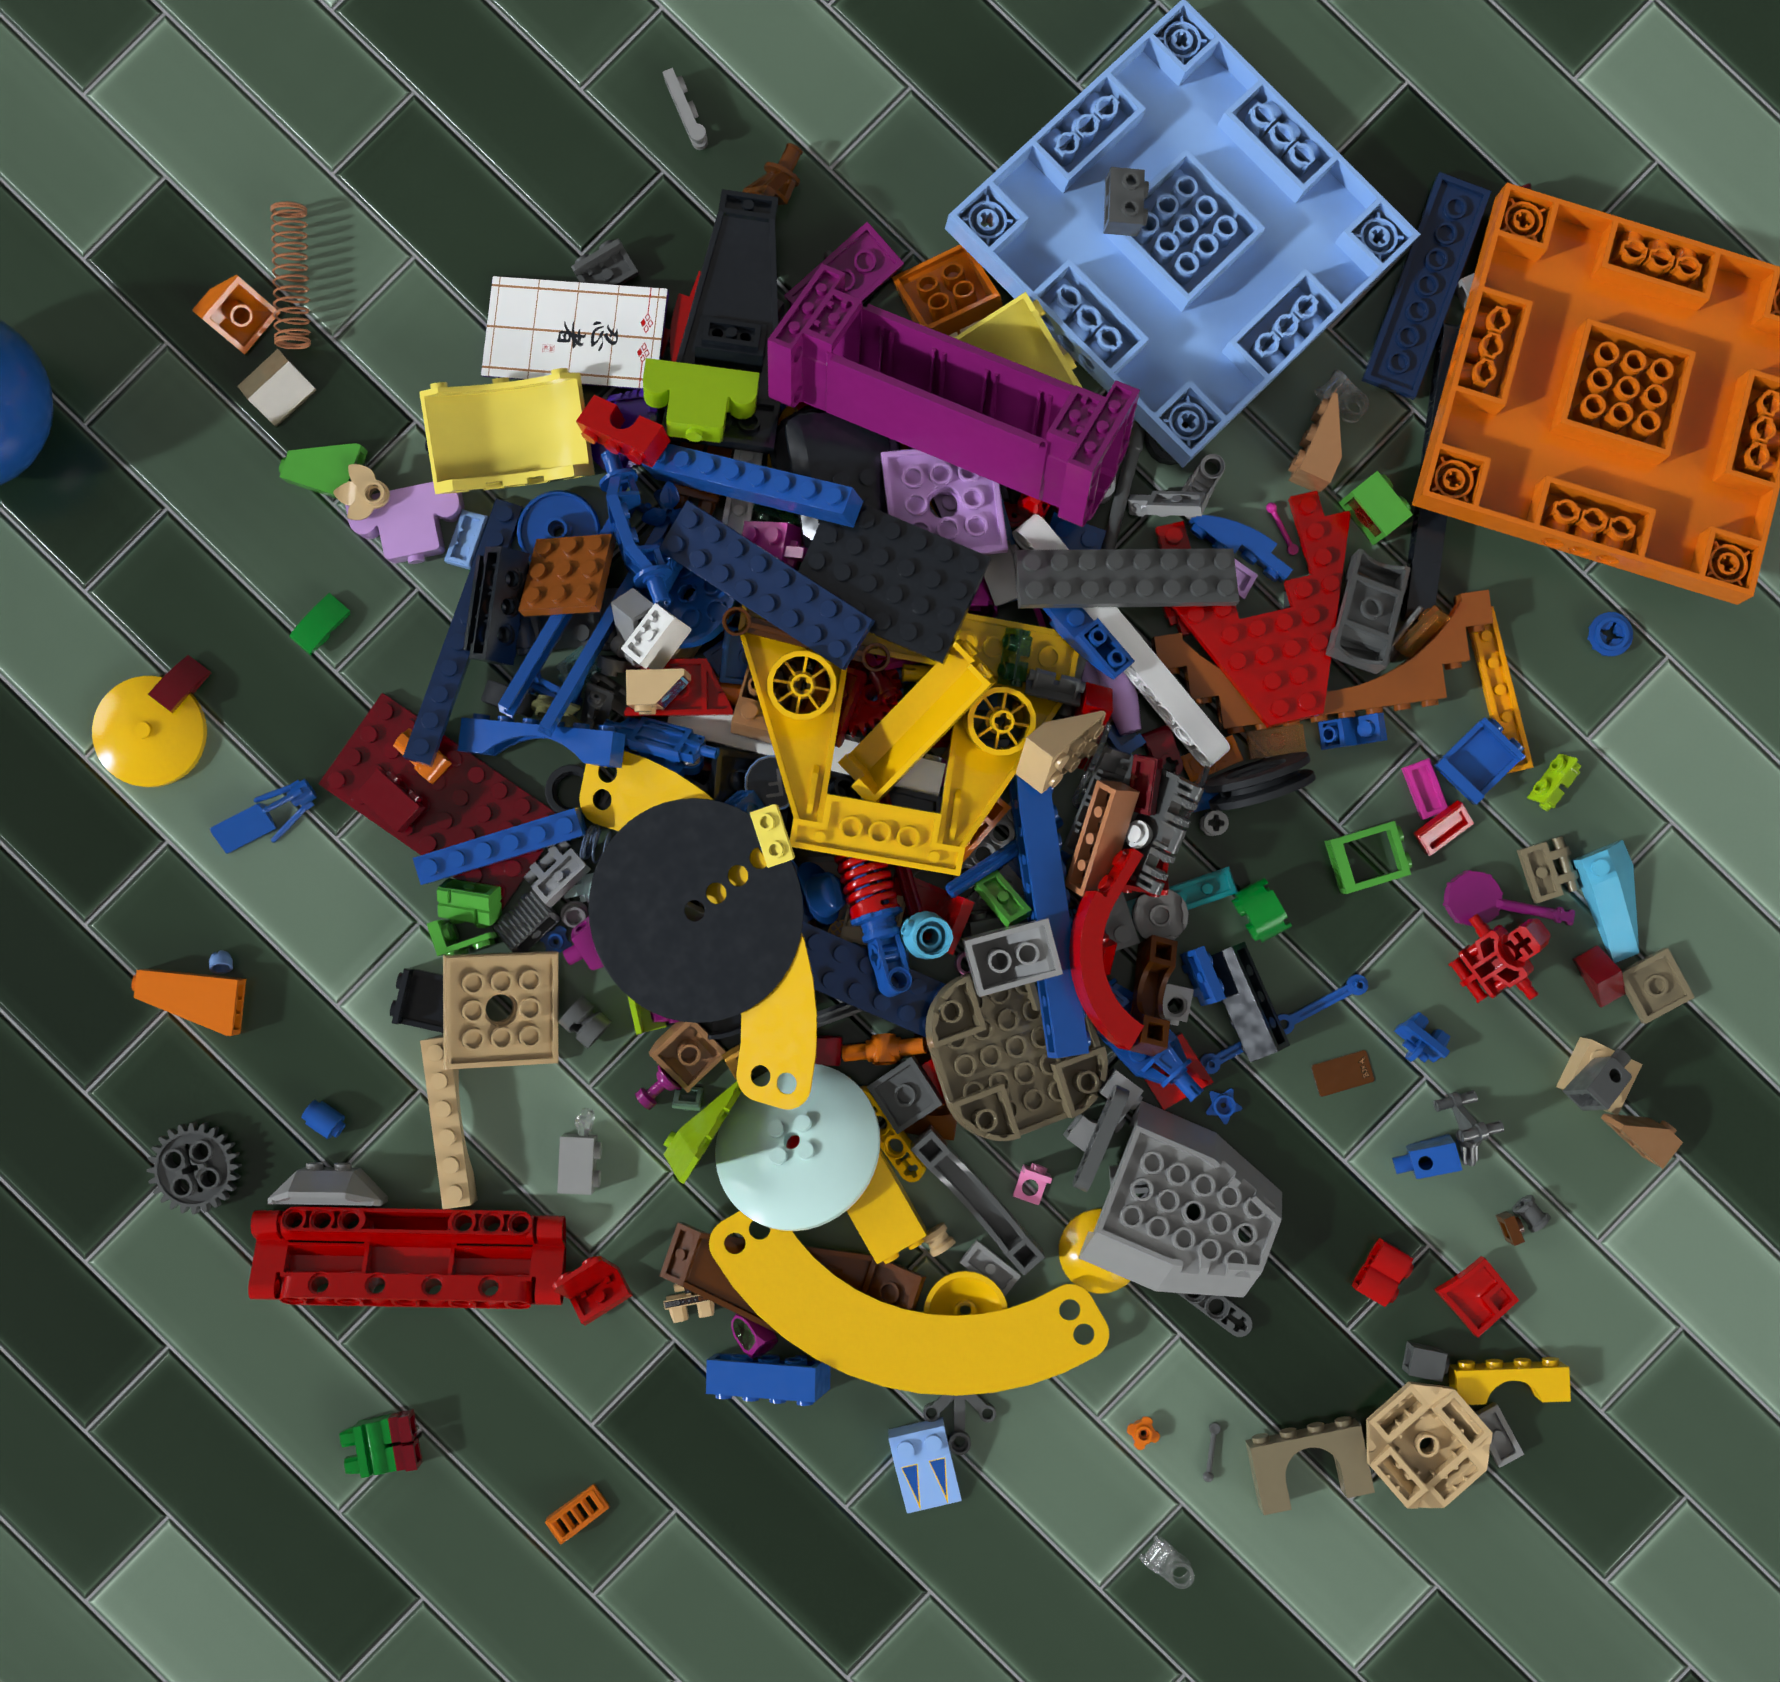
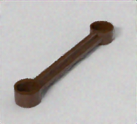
M732 607L723 615V627L730 635L741 636L749 633L810 649L769 621L750 616L741 607ZM740 611L746 616L747 624L741 630L732 631L728 628L726 619L729 620L732 614L739 613ZM871 643L867 646L860 645L852 660L861 662L866 669L876 672L887 667L890 661V653L880 643ZM878 647L883 649L886 654V660H883L880 665L869 666L865 655L872 649H877Z

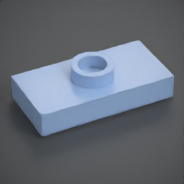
M462 509L444 559L447 564L471 569L489 519L488 516Z

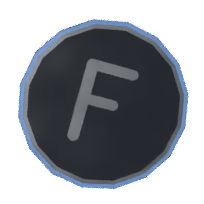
M767 755L757 759L750 765L745 775V790H754L765 807L777 804L780 810L788 808L790 804L775 755Z

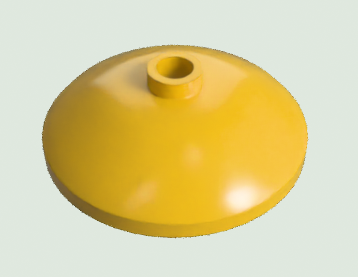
M1101 1208L1087 1210L1074 1217L1063 1230L1058 1249L1061 1266L1071 1282L1083 1287L1088 1292L1100 1294L1114 1292L1130 1282L1128 1279L1078 1258L1088 1231L1093 1232L1102 1211Z
M957 1271L944 1276L933 1285L926 1297L923 1313L964 1315L960 1312V1308L966 1305L971 1309L968 1314H982L1008 1307L1003 1292L993 1280L978 1272Z

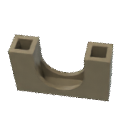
M1349 1416L1336 1418L1334 1423L1314 1422L1308 1424L1307 1428L1304 1429L1285 1428L1279 1431L1280 1434L1269 1436L1267 1433H1260L1252 1436L1250 1440H1245L1258 1505L1263 1515L1292 1510L1286 1484V1468L1291 1458L1306 1448H1321L1333 1455L1340 1488L1347 1498L1375 1493L1370 1466L1367 1463V1452L1362 1427L1355 1418L1352 1419Z

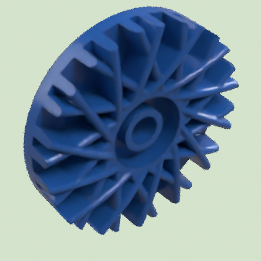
M554 490L538 495L526 505L518 521L517 538L522 552L530 554L529 561L531 562L536 539L599 535L602 528L595 510L584 498L569 491ZM557 529H564V533L561 536H555Z

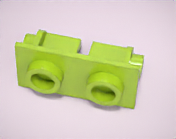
M1559 753L1550 763L1549 768L1541 779L1534 785L1527 799L1539 802V806L1547 812L1551 808L1554 809L1564 795V792L1559 788L1560 784L1565 788H1569L1580 774L1579 769L1581 765L1577 763L1578 759Z

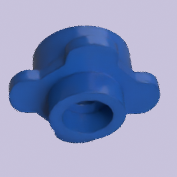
M557 926L555 930L547 932L540 939L544 942L546 951H558L559 953L572 946L566 935L567 930L565 927ZM554 939L558 940V944H554Z

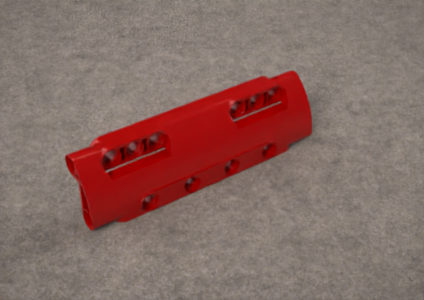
M290 1207L285 1211L255 1210L252 1214L251 1233L256 1239L248 1285L250 1299L279 1300L290 1305L527 1309L531 1305L563 1304L564 1296L555 1292L552 1285L558 1281L562 1274L566 1273L565 1216H535L524 1211L345 1207ZM302 1219V1223L299 1226L291 1228L295 1221ZM331 1220L327 1227L319 1228L322 1222ZM359 1221L356 1227L347 1229L351 1222ZM472 1223L468 1230H459L463 1224ZM494 1223L500 1224L497 1230L487 1231L490 1225ZM528 1224V1228L523 1232L515 1231L519 1225ZM290 1240H301V1241H354V1242H364V1243H311V1242H291ZM458 1243H460V1244H512V1245H533V1246H532V1247H522V1246H469V1245H458ZM328 1283L325 1291L317 1292L320 1285ZM380 1284L385 1285L380 1293H373L376 1286ZM442 1286L437 1294H429L432 1287ZM498 1287V1291L495 1294L485 1295L488 1288Z

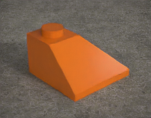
M238 275L211 288L192 309L195 314L244 355L275 320L273 314L277 310Z

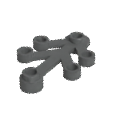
M977 1394L941 1395L934 1403H928L923 1408L924 1418L929 1422H934L938 1420L940 1412L954 1400V1431L949 1435L948 1444L950 1451L956 1455L966 1454L971 1447L970 1436L965 1432V1399L976 1409L982 1421L992 1422L996 1417L995 1407L990 1403H985ZM929 1408H934L937 1413L935 1416L930 1417L926 1414V1411ZM984 1409H991L993 1411L990 1417L983 1416L982 1412ZM958 1436L964 1438V1443L961 1445L954 1443V1439Z

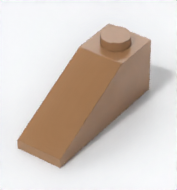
M1605 1113L1601 1117L1640 1156L1662 1169L1683 1143L1675 1135L1677 1130L1663 1120L1659 1124L1648 1117Z

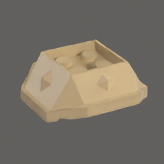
M1409 1381L1366 1419L1367 1463L1407 1509H1418V1507L1445 1508L1487 1471L1493 1433L1452 1387ZM1429 1437L1430 1444L1426 1448H1420L1421 1440Z

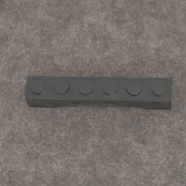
M932 1125L910 1143L911 1151L965 1205L1023 1275L1027 1274L1045 1258L1042 1247Z

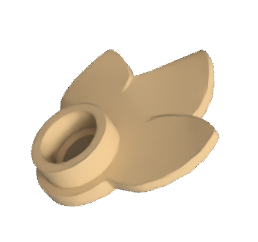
M360 464L349 465L348 472L351 481L342 484L333 491V494L341 503L349 506L347 517L351 520L368 518L374 509L385 506L390 498V491L387 485L376 480L375 474L370 468ZM379 490L380 497L372 499V493Z

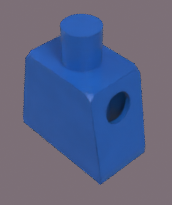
M1450 1134L1409 1144L1406 1146L1408 1154L1392 1158L1396 1174L1413 1171L1416 1179L1463 1170L1456 1143ZM1428 1156V1159L1425 1162H1419V1159L1421 1157Z

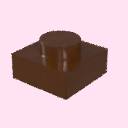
M1507 1211L1496 1215L1505 1240L1508 1243L1516 1246L1525 1242L1522 1235L1525 1229L1518 1216L1515 1217V1215Z

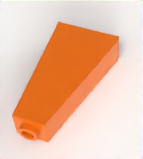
M139 969L133 976L131 986L135 999L226 1036H234L241 1033L246 979L155 969Z

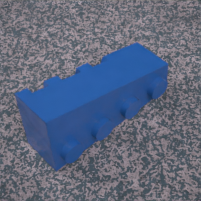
M714 1354L706 1362V1394H714L717 1399H731L732 1396L742 1397L743 1401L749 1402L764 1398L769 1399V1402L774 1404L785 1403L786 1400L796 1401V1404L800 1406H810L830 1390L831 1366L819 1360L807 1361V1355H795V1357L780 1360L778 1354H767L759 1356L758 1360H753L747 1354Z

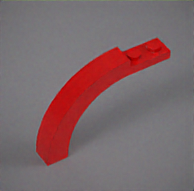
M1135 848L1123 849V851L1121 850L1116 854L1112 861L1114 866L1110 873L1105 875L1098 884L1099 891L1085 892L1074 917L1069 947L1072 980L1084 1011L1097 1030L1117 1048L1131 1050L1144 1025L1134 1019L1121 1006L1111 990L1103 963V936L1108 917L1115 902L1143 857V854Z

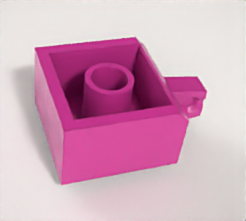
M744 521L743 536L798 570L799 562L803 561L808 548L802 547L800 527L785 522Z

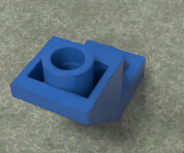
M1384 713L1318 722L1321 750L1387 740Z

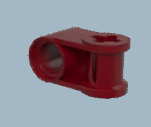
M1166 724L1141 734L1146 741L1143 746L1147 755L1163 759L1162 767L1166 764V760L1169 764L1174 763L1175 768L1172 769V772L1179 775L1183 770V760L1169 726Z
M818 1035L815 1064L840 1066L843 1037Z

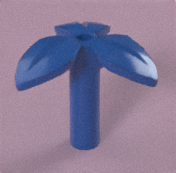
M667 481L662 490L654 492V498L660 508H650L641 517L642 521L646 524L662 525L666 517L669 516L673 525L682 508L674 509L680 500V496L675 485Z

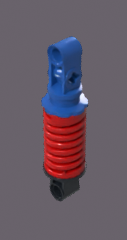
M841 775L828 785V794L843 796L838 791V786L845 790V797L861 799V796L851 787L856 781L849 775ZM835 855L834 861L839 865L837 872L842 875L840 882L844 885L843 893L847 896L845 901L848 906H852L849 907L851 926H861L864 934L862 941L867 944L869 959L875 972L878 989L886 997L899 995L911 987L912 976L907 964L905 948L899 935L901 934V928L897 926L895 917L902 913L903 910L898 904L897 893L895 891H887L894 887L892 880L884 881L891 877V872L889 870H881L888 867V864ZM891 976L898 980V988L893 986Z

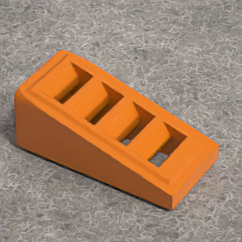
M592 1484L551 1513L545 1523L559 1544H563L609 1509L610 1505L596 1485ZM589 1495L598 1507L596 1510H593L586 1499ZM580 1503L588 1514L586 1517L581 1513L577 1504ZM568 1511H571L578 1521L576 1524L573 1523L567 1514ZM559 1518H561L563 1523L566 1525V1527L568 1528L567 1530H565V1528L562 1526V1524L558 1520Z

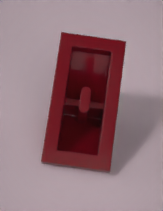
M1598 945L1572 959L1599 1007L1602 1008L1626 994L1622 970Z

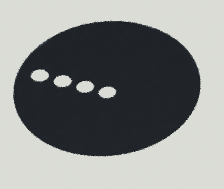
M690 798L665 802L649 808L625 824L602 853L592 878L588 911L592 939L597 954L613 981L626 995L645 1009L668 1019L682 1022L702 1023L724 1020L736 1016L761 1002L776 988L789 970L796 955L803 928L804 909L801 886L791 860L770 868L766 866L763 869L755 868L751 864V852L761 846L750 814L735 806L709 799ZM735 865L743 866L748 872V880L742 886H734L728 879V872ZM712 883H720L726 889V898L720 904H714L707 898L706 891ZM691 900L700 901L704 906L705 913L699 921H691L685 914V907Z

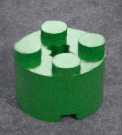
M1265 878L1234 894L1236 898L1231 900L1238 914L1241 917L1246 915L1249 923L1245 924V927L1255 942L1260 940L1262 943L1292 927L1289 921H1283L1288 916L1273 889L1270 890L1269 887H1264V885L1268 884Z

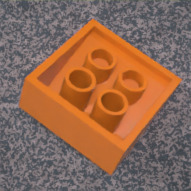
M961 245L892 277V281L912 321L948 336L955 332L959 335L961 329L984 319L1003 307L1001 296L983 267Z

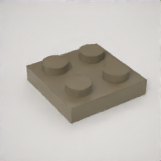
M1662 948L1622 970L1625 993L1641 1023L1646 1024L1695 998L1668 948Z

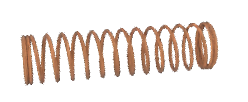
M276 202L270 206V211L273 213L270 218L274 222L271 230L275 233L271 240L276 244L271 249L276 255L272 258V263L276 266L272 269V273L276 276L272 283L277 287L272 294L277 298L273 305L278 309L273 314L278 320L274 323L275 329L278 330L274 334V344L286 349H304L311 346V340L303 336L309 335L311 333L309 330L301 328L281 330L276 325L280 322L306 325L311 321L299 317L280 319L276 316V313L283 311L292 314H307L310 310L305 307L280 308L276 306V302L282 300L290 303H307L310 299L304 296L279 297L275 293L280 289L295 293L308 292L310 289L303 285H285L280 287L275 284V281L283 279L292 282H305L309 280V277L302 274L279 276L275 273V270L281 268L290 271H306L309 267L300 263L278 265L275 263V259L280 257L301 261L308 259L309 256L298 252L278 254L274 249L279 246L291 250H304L308 248V245L296 241L277 243L274 241V237L304 239L308 235L302 231L276 232L274 226L280 225L299 229L307 227L308 224L301 220H282L277 222L273 217L274 215L284 218L306 217L307 208L296 202ZM279 207H294V208H298V209H283V210H279V211L275 210V208H279ZM295 222V223H302V224H305V225H303V226H291V225H286V224H282V223ZM287 233H297V234H303V235H305V236L296 237V236H288V235H283V234H287ZM286 244H298V245H304L305 247H290V246H284V245H286ZM286 255H300V256H305V257H304V258H291V257H286ZM285 266H302L306 268L296 269ZM285 277H303L306 279H290ZM286 288H304L305 290H292ZM297 298V299H305V300H304V301H296V300H288V299ZM290 309H299L306 311H290ZM289 320H301L307 322H292ZM289 331H304L306 333H295ZM280 333L290 334L277 336ZM284 340H296V341H303V342H306V343H301V344H299V343H290V342H286V341H284Z

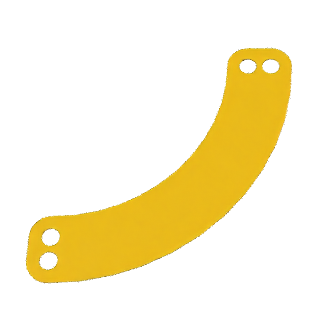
M624 751L622 768H616L617 776L609 783L604 782L600 778V766L586 764L579 797L581 810L589 821L619 831L640 813L665 802L690 798L714 800L705 791L678 773L652 760ZM600 789L607 790L612 798L611 805L605 810L598 809L594 804V795ZM757 847L750 854V862L755 868L763 869L767 864L763 853ZM735 865L729 870L728 879L734 886H742L748 880V872L743 866ZM720 883L710 884L706 891L708 900L714 904L722 903L726 898L725 887ZM801 934L794 960L781 982L761 1002L741 1013V1044L736 1073L738 1085L748 1098L787 1110L801 1106L808 1099L811 1092L816 1059L817 1009L814 979L803 934ZM757 1065L765 1066L770 1072V1081L765 1086L756 1085L751 1078V1072ZM782 1073H790L796 1079V1089L791 1094H785L778 1088L777 1080Z
M741 1211L717 1224L710 1236V1252L733 1288L755 1313L775 1331L816 1360L847 1375L883 1387L919 1394L958 1396L995 1393L1028 1386L1065 1373L1098 1356L1103 1352L1109 1340L1108 1325L1087 1290L1075 1284L1061 1285L1033 1300L997 1311L968 1315L928 1314L903 1309L879 1301L853 1288L815 1259L797 1239L793 1231L770 1228V1233L766 1238L755 1239L749 1232V1226L753 1220ZM739 1233L744 1237L746 1245L742 1252L732 1254L726 1250L724 1241L729 1234ZM1068 1299L1075 1300L1080 1306V1313L1073 1320L1064 1319L1059 1312L1061 1303ZM1080 1324H1088L1094 1330V1337L1088 1344H1079L1074 1339V1330Z

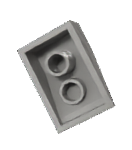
M1048 918L961 938L975 991L979 997L1063 974Z

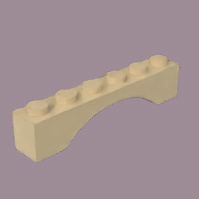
M443 1036L421 1040L420 1044L442 1208L450 1209L471 1206L478 1199L474 1171L468 1155L462 1124L459 1069H444Z

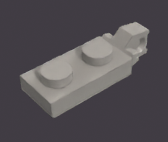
M1153 491L1151 495H1130L1128 499L1129 514L1141 517L1144 515H1157L1159 517L1178 515L1188 518L1202 516L1208 504V493Z

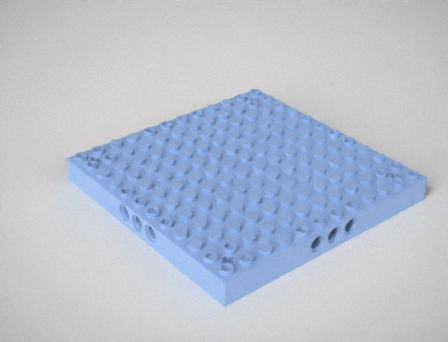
M1181 0L959 204L948 215L945 230L1014 299L1026 292L1032 302L1036 299L1039 301L1046 313L1041 318L1052 337L1107 392H1109L1115 380L1140 390L1134 419L1182 468L1409 249L1421 235L1186 0ZM1111 167L1145 170V181L1149 182L1147 199H1144V208L1148 209V219L1146 226H1142L1137 236L1103 234L1105 179ZM1184 422L1189 424L1186 429L1181 425Z

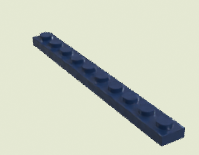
M497 498L494 502L403 755L406 760L429 767L433 766L471 660L469 659L470 651L463 650L477 555L484 556L485 547L503 546L511 548L523 506Z

